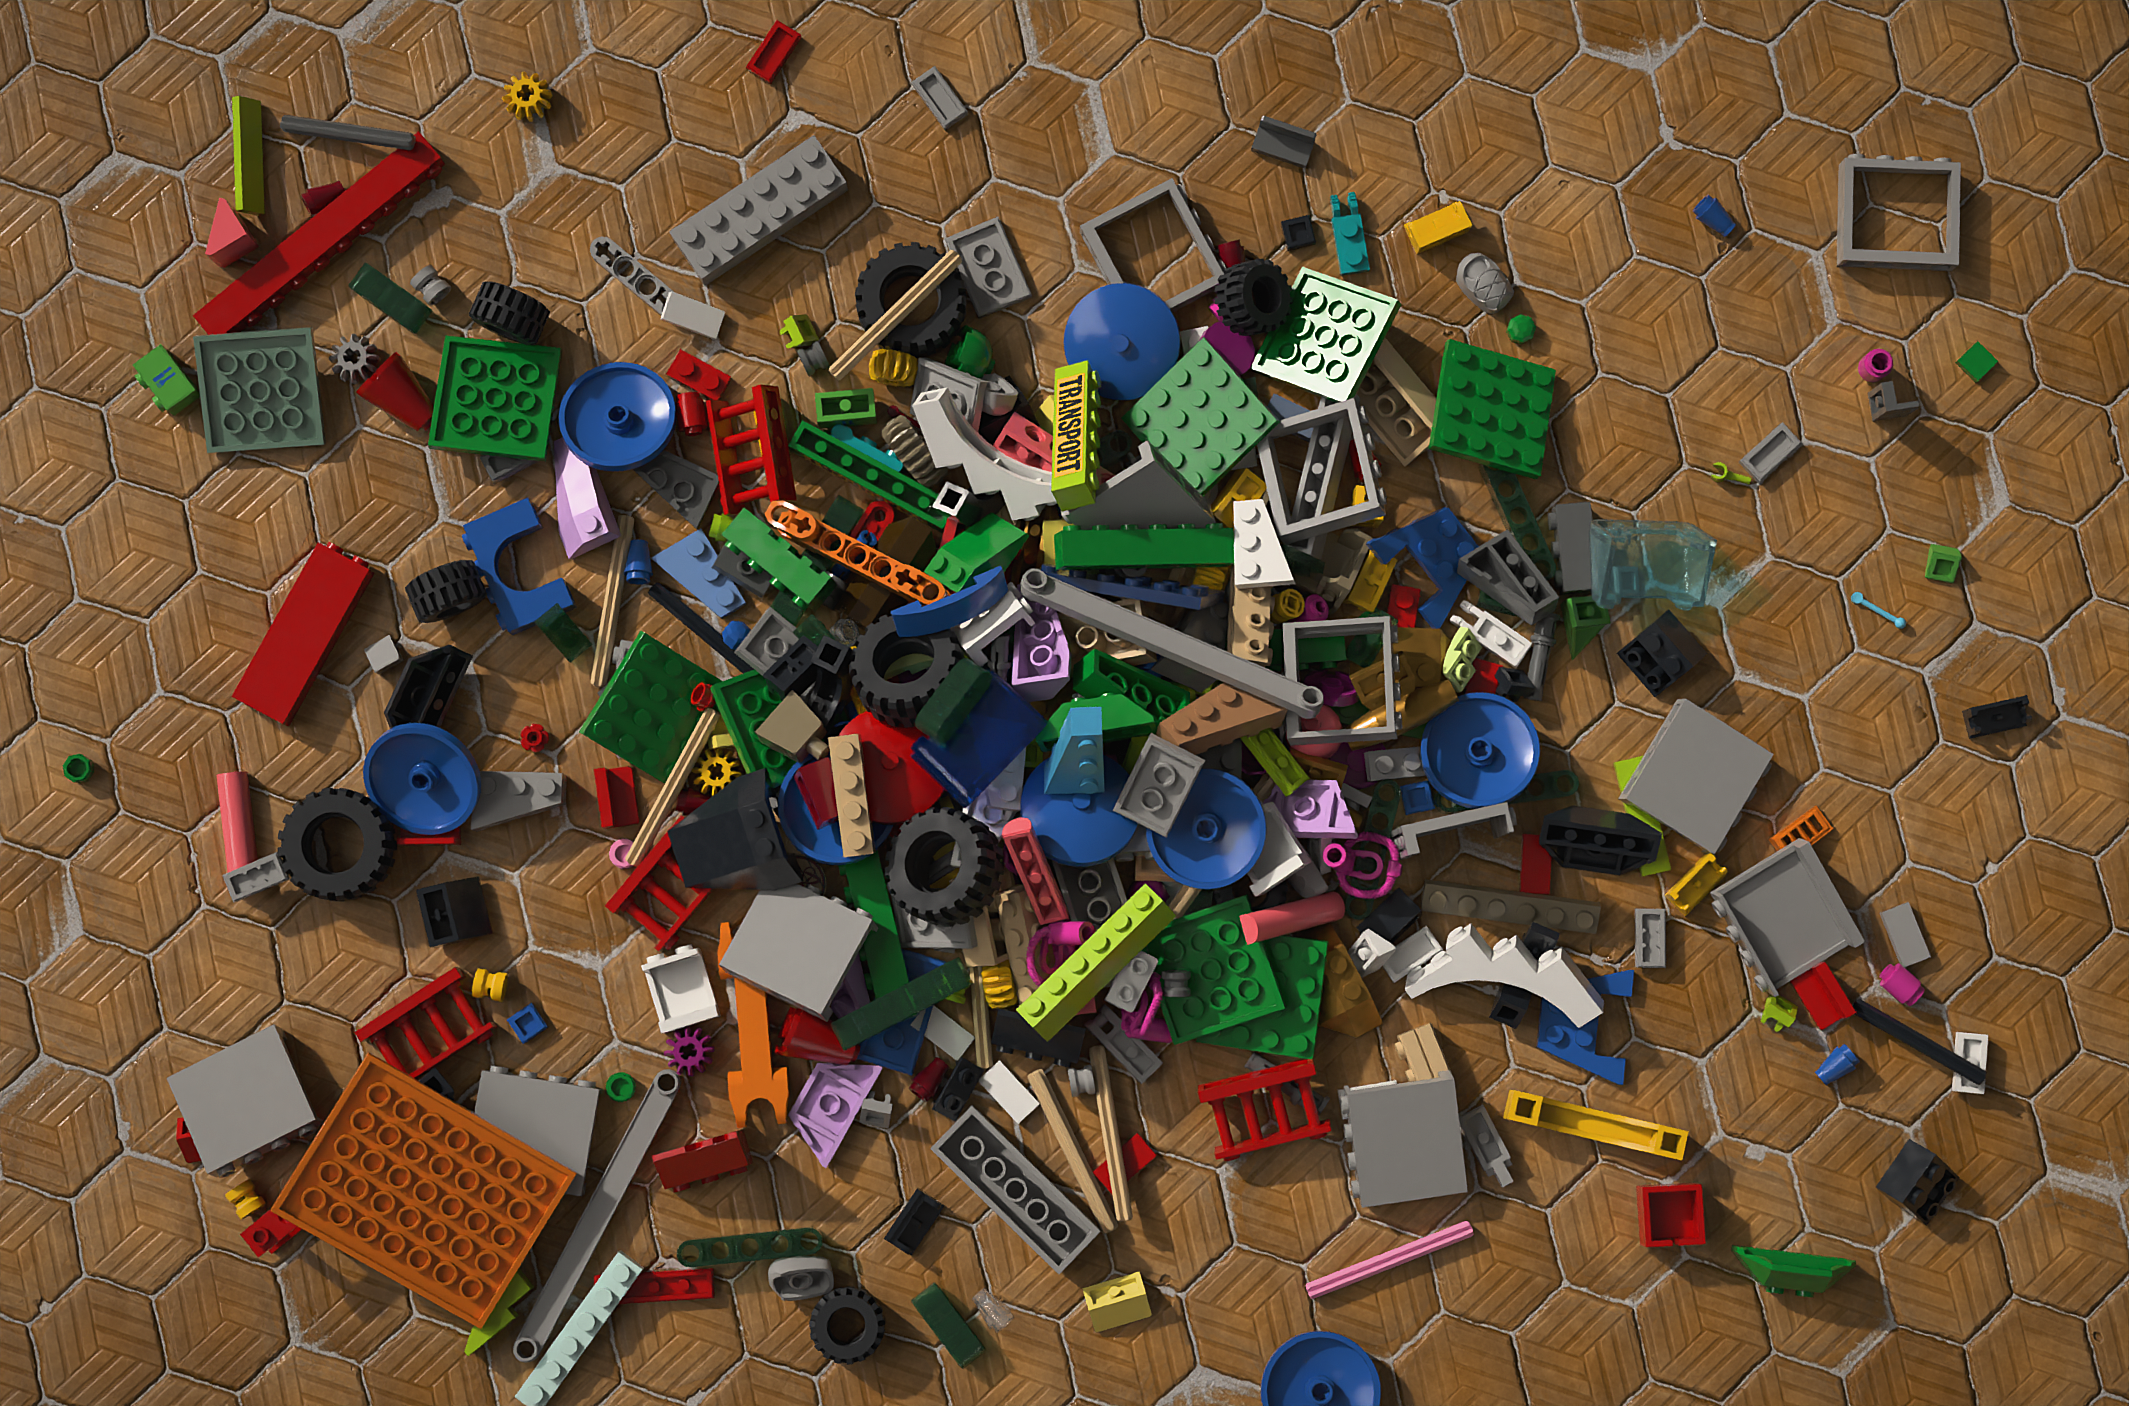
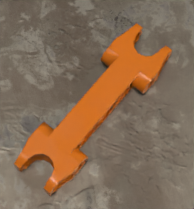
M772 501L765 512L768 522L777 528L779 533L788 540L832 560L905 598L910 603L918 600L923 607L951 595L933 577L910 565L900 563L815 519L811 514L785 501ZM782 507L788 509L787 512L781 513L777 522L774 521L773 514L776 509ZM836 540H841L840 547L835 551H830V545ZM866 553L865 560L860 564H855L854 561L857 555ZM891 566V571L887 576H879L882 568Z
M721 923L717 952L720 980L734 979L741 1055L742 1070L728 1072L729 1100L734 1111L737 1128L747 1127L748 1107L757 1098H764L770 1101L775 1110L777 1123L786 1124L790 1097L789 1073L787 1066L773 1067L767 992L726 973L720 967L719 963L733 940L730 923Z

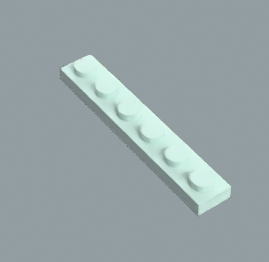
M621 1250L616 1254L515 1395L516 1399L526 1406H546L642 1272L643 1266Z

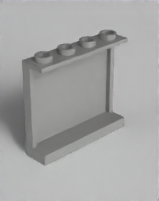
M1148 440L1138 446L1142 457L1141 460L1099 486V490H1096V503L1061 511L1063 518L1068 524L1080 525L1081 530H1092V526L1109 525L1110 530H1120L1121 525L1136 524L1138 529H1149V525L1166 524L1167 529H1177V525L1188 523L1195 524V528H1206V524L1216 523L1210 503Z
M1677 699L1618 799L1627 805L1637 807L1702 848L1704 854L1712 853L1714 855L1725 846L1727 832L1730 827L1736 826L1741 819L1742 812L1740 810L1745 802H1749L1754 797L1757 791L1755 785L1759 778L1764 777L1770 770L1772 765L1770 760L1774 754L1688 699Z
M1507 802L1403 825L1389 832L1390 839L1395 842L1399 849L1400 857L1398 859L1403 860L1420 853L1417 837L1490 821L1493 838L1496 839L1514 832L1513 826L1517 825V820L1513 807L1508 808Z
M1798 838L1710 892L1714 899V902L1711 903L1713 909L1720 918H1725L1728 924L1726 931L1734 943L1738 942L1743 950L1740 952L1743 962L1748 968L1752 966L1757 975L1754 977L1756 985L1763 993L1766 991L1774 997L1779 995L1776 989L1844 947L1850 945L1856 948L1865 942L1810 842Z
M793 884L777 890H760L720 961V967L726 973L828 1022L833 1013L829 1006L870 930L875 932L878 930L877 925L872 920L873 916L860 908H857L856 912L847 908L848 904L837 897L832 896L831 899L821 896L822 892L809 884H806L805 887Z
M275 1024L167 1077L204 1168L209 1175L219 1176V1178L228 1177L236 1172V1167L244 1163L246 1165L256 1163L263 1158L262 1154L272 1149L273 1151L284 1149L290 1145V1140L298 1136L300 1138L307 1137L317 1131L316 1127L324 1124L323 1120L315 1114L284 1041L287 1040L284 1030Z
M491 1065L490 1071L483 1070L481 1072L474 1113L574 1170L577 1174L564 1194L585 1195L587 1165L599 1096L602 1094L603 1089L595 1088L596 1082L578 1080V1085L566 1083V1077L549 1075V1080L538 1079V1073L520 1070L519 1075L508 1074L509 1068Z
M1450 1070L1438 1072V1078L1352 1091L1348 1085L1344 1086L1345 1096H1340L1342 1113L1348 1115L1349 1123L1344 1125L1346 1142H1351L1352 1152L1347 1153L1349 1169L1350 1171L1355 1170L1356 1180L1351 1181L1353 1198L1359 1199L1362 1208L1468 1192L1455 1082Z

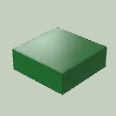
M1977 341L1955 363L1976 383L1998 360Z

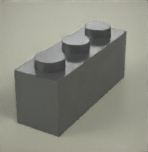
M1591 502L1557 504L1551 509L1552 513H1548L1549 530H1554L1555 539L1554 542H1551L1552 559H1557L1558 570L1554 571L1555 588H1560V595L1595 592L1600 587Z

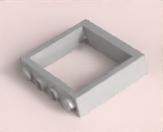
M1851 154L1848 155V158H1844L1839 164L1837 266L1952 271L1959 265L1961 162H1951L1952 159L1936 158L1934 161H1923V158L1918 156L1906 157L1905 160H1894V156L1890 155L1877 156L1876 159H1866L1865 155ZM1854 171L1947 175L1946 253L1852 249Z
M1173 178L1080 225V234L1107 285L1123 283L1096 230L1168 193L1213 276L1165 301L1172 312H1175L1215 291V286L1220 285L1218 278L1224 274L1226 267L1221 259L1217 261L1212 251L1215 248L1208 234L1203 236L1198 226L1201 225V221L1194 209L1189 210L1185 203V200L1188 198L1182 185H1176Z
M1354 398L1280 420V423L1257 444L1277 536L1285 545L1386 515L1384 505L1387 504V495L1383 487L1380 488L1378 478L1382 477L1378 461L1373 460L1371 452L1375 450V443L1371 433H1367L1365 426L1366 423H1369V418L1366 415L1365 407L1360 406ZM1349 417L1369 501L1292 524L1273 439Z
M1390 616L1283 623L1285 677L1299 683L1298 639L1383 633L1387 727L1302 732L1301 717L1297 713L1288 710L1286 713L1287 739L1290 745L1397 739V730L1402 729L1401 712H1396V701H1401L1400 683H1395L1394 672H1400L1399 654H1394L1393 643H1398L1397 625L1392 626Z

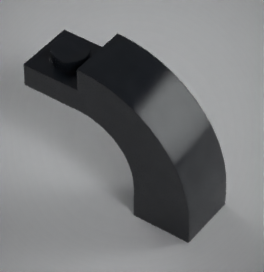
M946 482L932 507L945 517L966 526H972L991 512L996 515L1006 503L1001 490L991 495H986L985 493L974 494L971 486L968 489H964Z
M824 635L810 661L817 668V678L806 705L823 723L828 733L836 715L842 714L853 686L849 673V664L851 663L849 657L852 649Z
M1532 922L1528 931L1523 934L1520 940L1538 962L1545 952L1554 949L1560 933ZM1501 982L1489 1018L1517 1029L1527 1012L1532 992Z

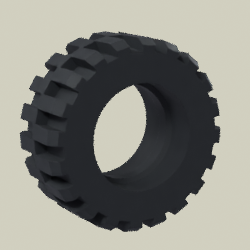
M911 242V246H903V243L894 244V249L888 251L887 248H884L878 252L879 256L876 259L871 258L866 263V270L861 271L858 277V287L855 289V305L862 328L867 331L886 313L884 295L890 284L905 276L923 277L946 254H939L933 246L928 245L925 248L921 247L919 242ZM958 268L936 287L939 302L935 314L926 322L918 325L898 324L878 343L880 349L901 351L920 358V354L927 353L930 356L936 353L937 348L941 346L945 348L950 344V339L953 336H957L960 325L964 322L966 315V289Z
M886 614L880 617L879 622L875 625L871 623L865 628V635L860 634L855 641L857 648L852 649L849 657L851 660L849 673L863 706L868 712H872L873 717L880 722L886 719L888 725L898 727L899 723H903L904 728L914 727L915 723L920 722L921 725L929 724L930 719L934 717L939 719L946 714L944 710L948 707L952 709L958 702L956 696L963 694L965 689L964 682L968 676L967 663L958 638L950 628L920 636L899 637L892 616L887 617ZM924 654L934 658L928 671L917 680L903 684L884 680V675L890 665L903 656Z
M324 788L321 792H311L305 795L306 799L302 802L297 801L292 806L294 811L290 815L286 814L282 821L285 823L284 830H279L278 839L281 840V847L277 848L278 857L283 858L284 863L281 866L284 872L290 875V881L296 887L303 889L304 893L330 901L344 902L345 900H355L362 898L361 895L365 893L370 894L377 889L376 885L379 882H384L388 874L386 872L388 868L393 867L395 859L392 858L393 852L397 850V841H394L393 834L396 833L394 825L390 824L386 815H382L378 811L379 807L364 794L345 788ZM344 817L355 822L361 829L364 838L363 852L358 862L351 869L338 873L329 872L321 868L313 857V836L318 827L327 819Z
M936 807L926 810V815L921 812L911 817L913 821L911 823L905 822L899 828L901 833L898 836L894 835L890 842L893 844L891 852L887 851L885 860L889 862V866L885 867V878L890 879L887 887L890 894L895 895L894 901L899 907L904 908L905 912L934 925L940 924L944 927H953L956 923L960 925L968 923L970 916L977 918L984 912L982 908L985 905L990 906L994 901L992 895L995 890L999 891L1002 884L998 880L999 875L1004 874V865L1000 863V859H1003L1004 855L1002 848L996 846L999 842L996 835L990 832L989 827L983 822L949 807L941 809ZM957 842L961 851L959 872L949 886L941 891L932 892L928 883L929 864L940 848L946 844Z

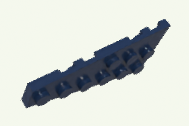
M1041 564V568H1037L1048 576L1084 591L1198 610L1224 602L1225 590L1209 589L1208 586L1196 584L1185 586L1173 580L1152 582V577L1135 576V578L1123 579L1107 573L1087 574L1086 570H1056V565Z

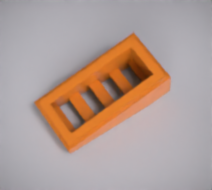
M1815 805L1768 840L1775 850L1779 851L1787 846L1783 837L1787 836L1791 842L1797 840L1791 832L1796 829L1801 838L1809 841L1812 846L1832 831L1833 827ZM1812 815L1823 828L1819 832L1809 820ZM1803 822L1813 834L1811 838L1808 837L1800 826Z

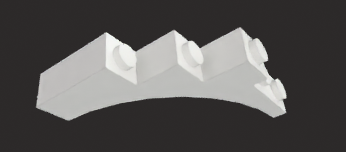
M948 387L922 392L913 403L912 407L936 468L947 466V468L953 469L963 464L974 494L985 493L986 495H991L1001 490L1012 521L1023 519L1024 521L1033 520L1040 515L1045 505L1057 504L1051 492L1052 472L1025 465L1006 456L988 443L963 416Z
M1472 923L1465 928L1460 926L1454 929L1448 935L1446 952L1441 951L1432 958L1431 963L1425 967L1418 966L1407 975L1405 991L1413 999L1430 989L1454 982L1474 980L1502 982L1524 988L1545 998L1563 1011L1578 1028L1602 1014L1604 1000L1563 947L1556 951L1549 950L1545 952L1537 962L1517 935L1509 940L1507 938L1500 940L1492 950Z

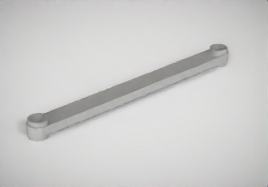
M1030 569L1022 576L1020 591L1023 598L1028 601L1038 602L1291 710L1302 718L1312 719L1321 711L1324 702L1323 693L1316 687L1306 686L1046 575L1040 569Z
M666 1069L660 1071L648 1089L514 1343L513 1353L519 1361L527 1363L535 1360L544 1348L682 1084L681 1077L675 1070ZM665 1074H670L675 1079V1087L670 1091L664 1090L660 1085V1080ZM523 1341H530L533 1344L534 1354L532 1356L522 1354L520 1345Z

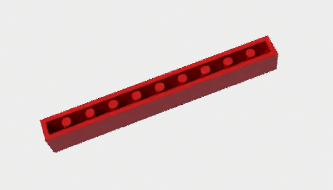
M418 131L414 134L416 137L414 149L405 150L397 148L192 316L208 335L241 332L247 326L252 327L262 319V314L269 308L274 309L285 300L284 296L292 289L298 290L307 282L309 275L314 271L319 272L327 267L331 257L336 253L340 254L348 250L353 244L352 240L358 235H365L370 232L375 226L374 222L380 217L392 214L402 199L414 196L419 191V186L427 179L432 180L442 172V167L445 165L442 158Z

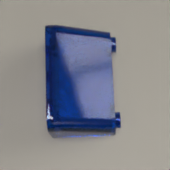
M991 670L989 674L983 671L974 680L973 684L976 687L963 704L933 735L927 738L923 735L920 736L910 747L913 752L909 756L963 808L968 807L1048 723L1030 703L994 670Z

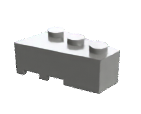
M480 771L481 794L472 812L471 830L478 832L492 826L566 805L567 775L543 772Z

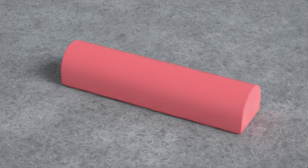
M244 771L216 775L227 872L258 860L248 772Z
M1027 818L1011 820L1004 826L1002 837L1040 925L1069 919V911L1031 821Z
M1332 891L1319 896L1244 914L1239 917L1247 945L1340 920L1345 913V904L1342 897L1337 892Z

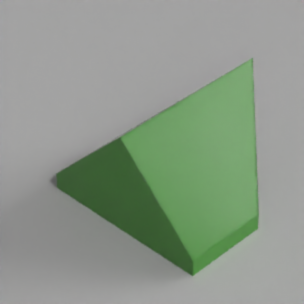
M1605 595L1568 598L1560 604L1572 660L1605 625L1611 623Z

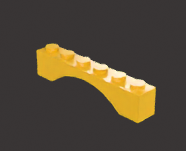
M1510 1089L1503 1116L1504 1119L1677 1160H1683L1689 1132Z

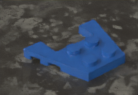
M1448 507L1436 510L1412 521V523L1402 528L1394 529L1386 535L1377 539L1374 538L1366 543L1367 547L1381 564H1387L1398 552L1406 547L1438 588V591L1418 609L1419 613L1433 629H1439L1442 626L1467 581L1457 573L1459 559L1479 547Z
M1626 970L1587 979L1600 996L1601 994L1632 997L1634 970ZM1541 997L1536 1048L1617 1085H1623L1626 1059L1595 1055L1599 1016L1578 1028L1563 1011Z

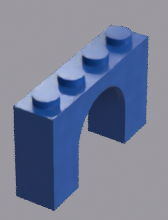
M528 497L463 525L466 532L462 535L463 541L468 551L473 550L477 560L474 563L480 577L485 576L488 587L485 588L490 603H496L500 613L496 615V618L503 631L507 629L511 635H515L577 608L569 587L563 578H559L534 590L516 591L508 588L500 577L498 566L503 550L511 542L543 528L533 503Z

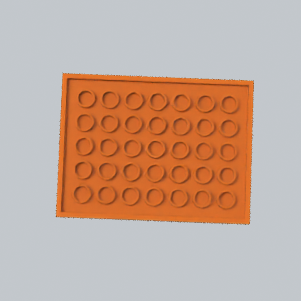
M368 1052L273 1204L271 1212L482 1329L577 1173Z

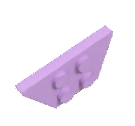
M1307 780L1287 797L1275 785L1270 797L1263 802V804L1274 802L1296 838L1357 839L1358 837L1337 780Z
M833 1063L816 1064L788 1116L823 1167H828L860 1110L863 1099L867 1097L883 1069L881 1066L840 1065Z

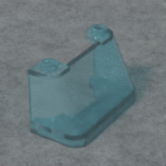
M1595 519L1591 521L1589 530L1591 594L1597 606L1612 609L1614 605L1621 603L1622 598H1667L1675 603L1674 606L1682 610H1691L1692 607H1704L1717 544L1715 538L1693 524L1679 521Z

